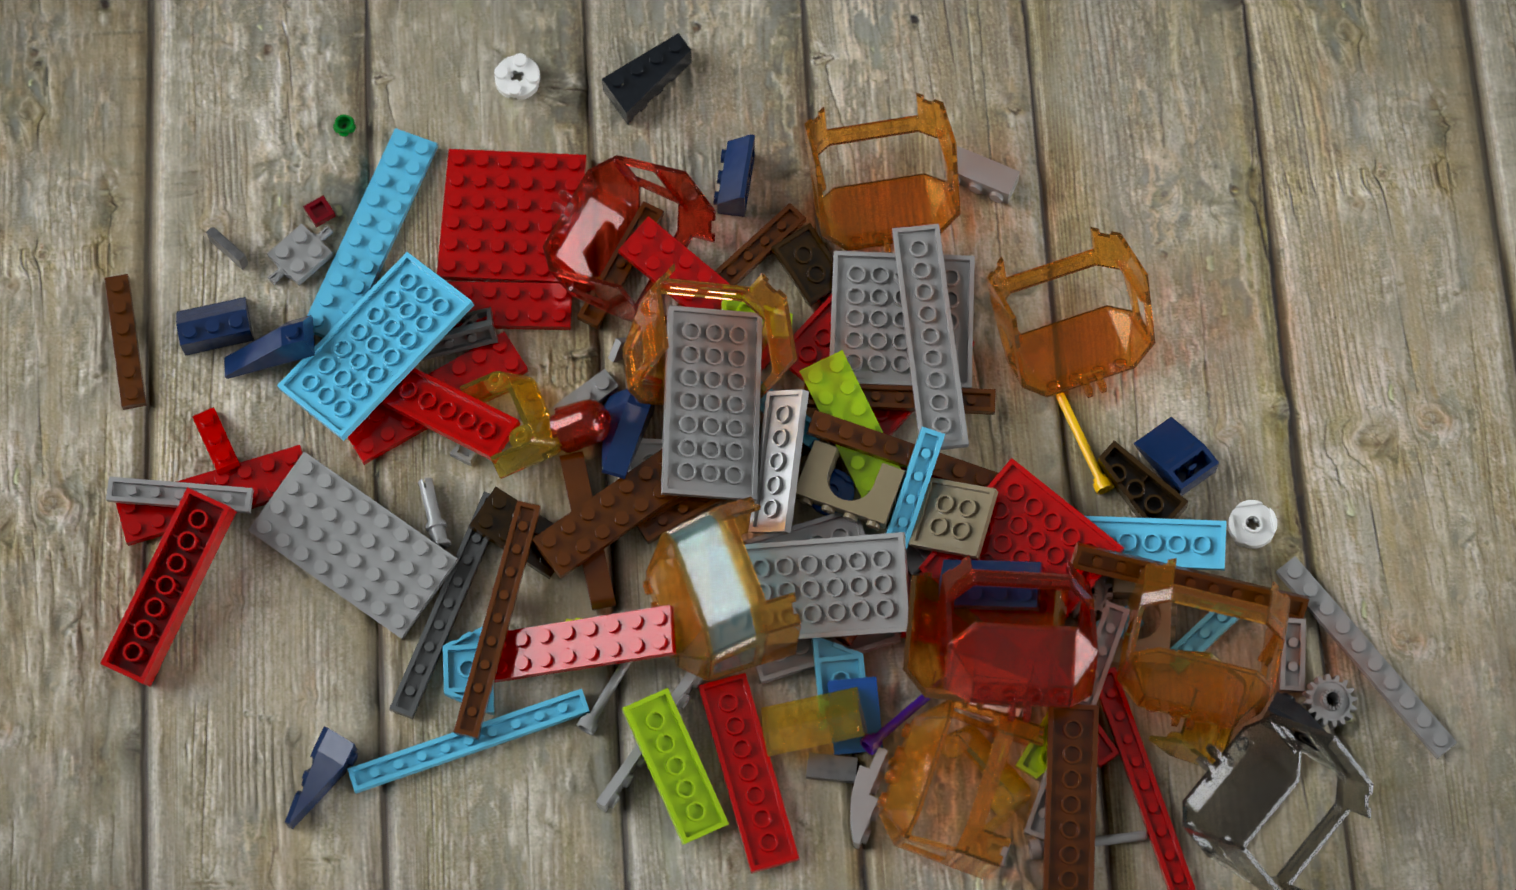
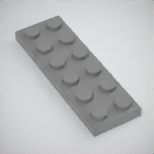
M803 389L767 391L759 448L757 500L752 501L749 532L791 533L809 391Z

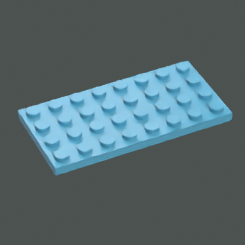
M406 252L314 347L315 356L302 359L277 387L344 441L466 315L474 304L468 297Z

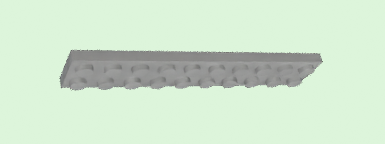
M939 224L892 228L918 435L921 426L945 434L940 450L968 447L969 441Z

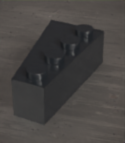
M678 33L602 78L603 92L627 125L633 121V117L636 114L642 112L647 107V104L655 96H658L663 91V88L669 82H672L692 63L691 49Z

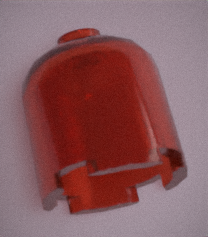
M594 399L581 400L556 407L554 409L555 414L550 416L553 438L558 437L562 444L559 448L566 453H573L600 443L610 432V413L602 403Z

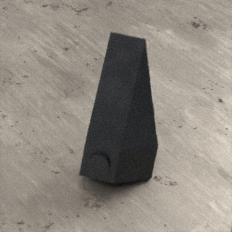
M1277 691L1260 723L1348 771L1354 763L1350 755L1300 703L1295 701L1292 695L1285 692L1281 694Z

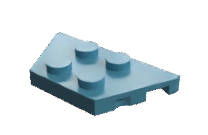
M482 627L473 632L469 631L462 635L460 639L443 645L444 694L461 703ZM494 684L486 709V713L490 715H495Z
M811 638L821 730H826L831 726L827 681L866 677L863 653L823 638Z

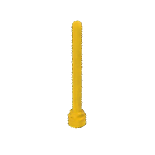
M1061 391L1057 392L1056 399L1094 476L1093 487L1096 494L1102 495L1111 491L1114 485L1111 479L1102 473L1065 394Z

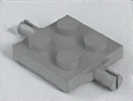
M301 223L267 253L268 257L278 268L268 277L269 281L275 285L285 276L300 286L334 256L332 251L323 242L333 234V231L326 226L316 235Z

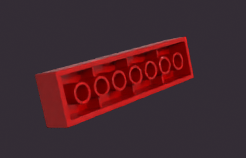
M186 488L100 662L101 665L151 687L236 514L233 508L193 489Z

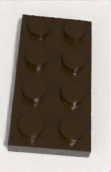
M495 486L470 523L469 528L504 550L517 500ZM540 515L534 537L554 523ZM532 543L526 565L550 579L555 571Z

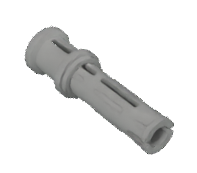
M425 478L426 483L421 479L418 481L428 521L425 526L426 531L429 532L430 538L434 543L443 549H447L452 544L446 534L445 528L447 523L441 518L433 478Z

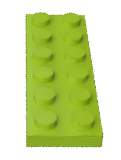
M843 350L800 370L803 380L820 412L883 433ZM836 445L861 498L866 496L873 488L882 463L901 469L898 465Z
M666 688L623 707L624 715L682 845L728 825V820L669 689Z

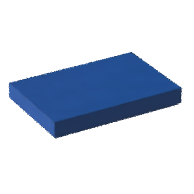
M877 677L827 681L834 755L866 752L861 746L860 740L868 733H877L881 729Z

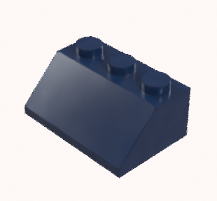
M750 134L727 142L726 150L722 149L721 163H724L723 170L718 171L717 184H720V189L715 191L713 205H717V214L745 217L755 160V135Z
M246 297L176 312L179 342L185 356L255 341Z

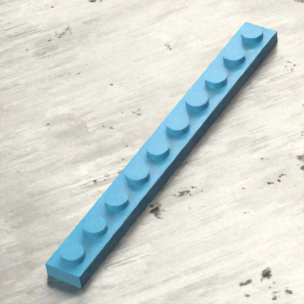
M581 688L483 722L478 740L456 735L453 732L359 764L347 770L354 792L357 794L589 714L590 710Z

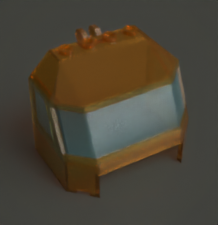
M752 497L717 506L662 533L646 570L645 581H643L645 594L650 595L653 601L650 603L651 608L665 605L674 607L676 655L669 656V658H674L677 667L707 681L795 655L797 650L801 621L799 614H794L792 603L796 602L795 592L769 600L765 599L741 535L749 531L751 512L758 511L761 508L759 504H755Z

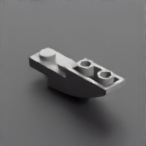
M878 747L870 768L860 765L852 790L850 828L853 845L856 849L860 848L861 843H867L871 833L868 826L871 820L876 821L881 809L877 807L878 798L871 796V794H877L881 783L877 779L880 772H886L890 759L887 758L888 750Z

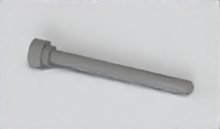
M632 662L619 664L591 712L586 714L585 717L582 716L577 723V727L589 735H594L599 727L597 725L599 722L598 717Z
M1135 831L1095 836V847L1144 841L1148 838V834L1146 831ZM1028 840L1031 860L1041 859L1044 856V840Z

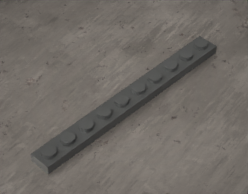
M483 492V495L479 501V504L476 508L472 520L474 519L480 508L483 506V504L489 497L490 493ZM469 527L455 556L459 561L445 579L389 708L391 712L413 719L443 651V645L448 640L490 543L488 539Z

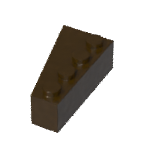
M1115 440L1098 458L1099 467L1111 479L1114 487L1137 518L1178 519L1187 509L1188 500Z

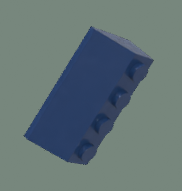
M944 560L939 581V606L942 609L1040 611L1042 562Z

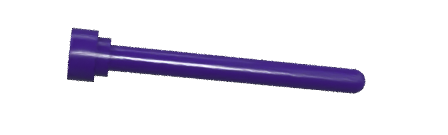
M949 673L944 674L877 733L873 732L872 734L868 733L860 740L863 749L868 754L874 755L878 747H881L882 740L947 686L953 679L952 675Z

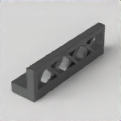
M491 307L466 313L457 323L463 324L460 327H453L421 361L498 343ZM487 317L485 321L476 322L479 318Z

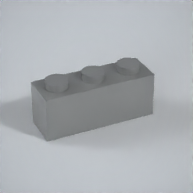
M957 145L944 172V178L951 184H960L975 194L981 193L990 197L994 202H1003L1005 204H1008L1020 175V171Z

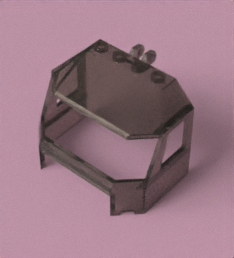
M1273 714L1244 726L1222 753L1212 744H1208L1205 749L1216 761L1211 764L1205 757H1197L1198 765L1206 773L1182 801V826L1208 858L1216 861L1260 890H1304L1292 884L1350 812H1354L1371 819L1372 808H1369L1368 804L1369 795H1373L1374 784L1336 735ZM1288 728L1308 735V738L1318 751L1298 741ZM1304 753L1337 774L1335 803L1278 874L1270 877L1246 846L1300 781L1301 756Z

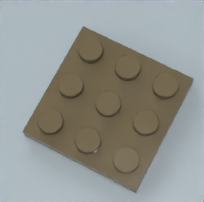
M931 477L909 545L913 548L979 560L998 491L995 488Z

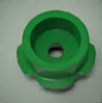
M340 115L335 119L333 129L340 136L346 137L350 133H354L356 129L355 120L349 115Z

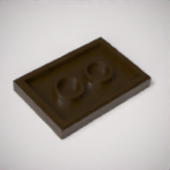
M811 223L771 247L772 252L809 307L832 293L833 256Z

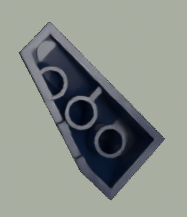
M310 315L288 321L224 357L225 378L229 379L315 356L313 317Z
M633 386L609 396L602 411V473L622 479L626 478L653 416L656 401L655 392Z
M325 726L310 756L313 757L312 766L303 773L302 791L298 790L287 814L285 823L290 829L296 827L348 771L349 766H354L358 758L357 748L354 743Z

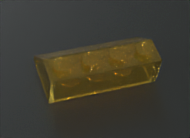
M858 687L761 708L762 729L768 757L867 736Z

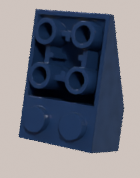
M1172 417L1134 442L1135 447L1162 480L1182 496L1214 474L1219 465V461L1205 444Z

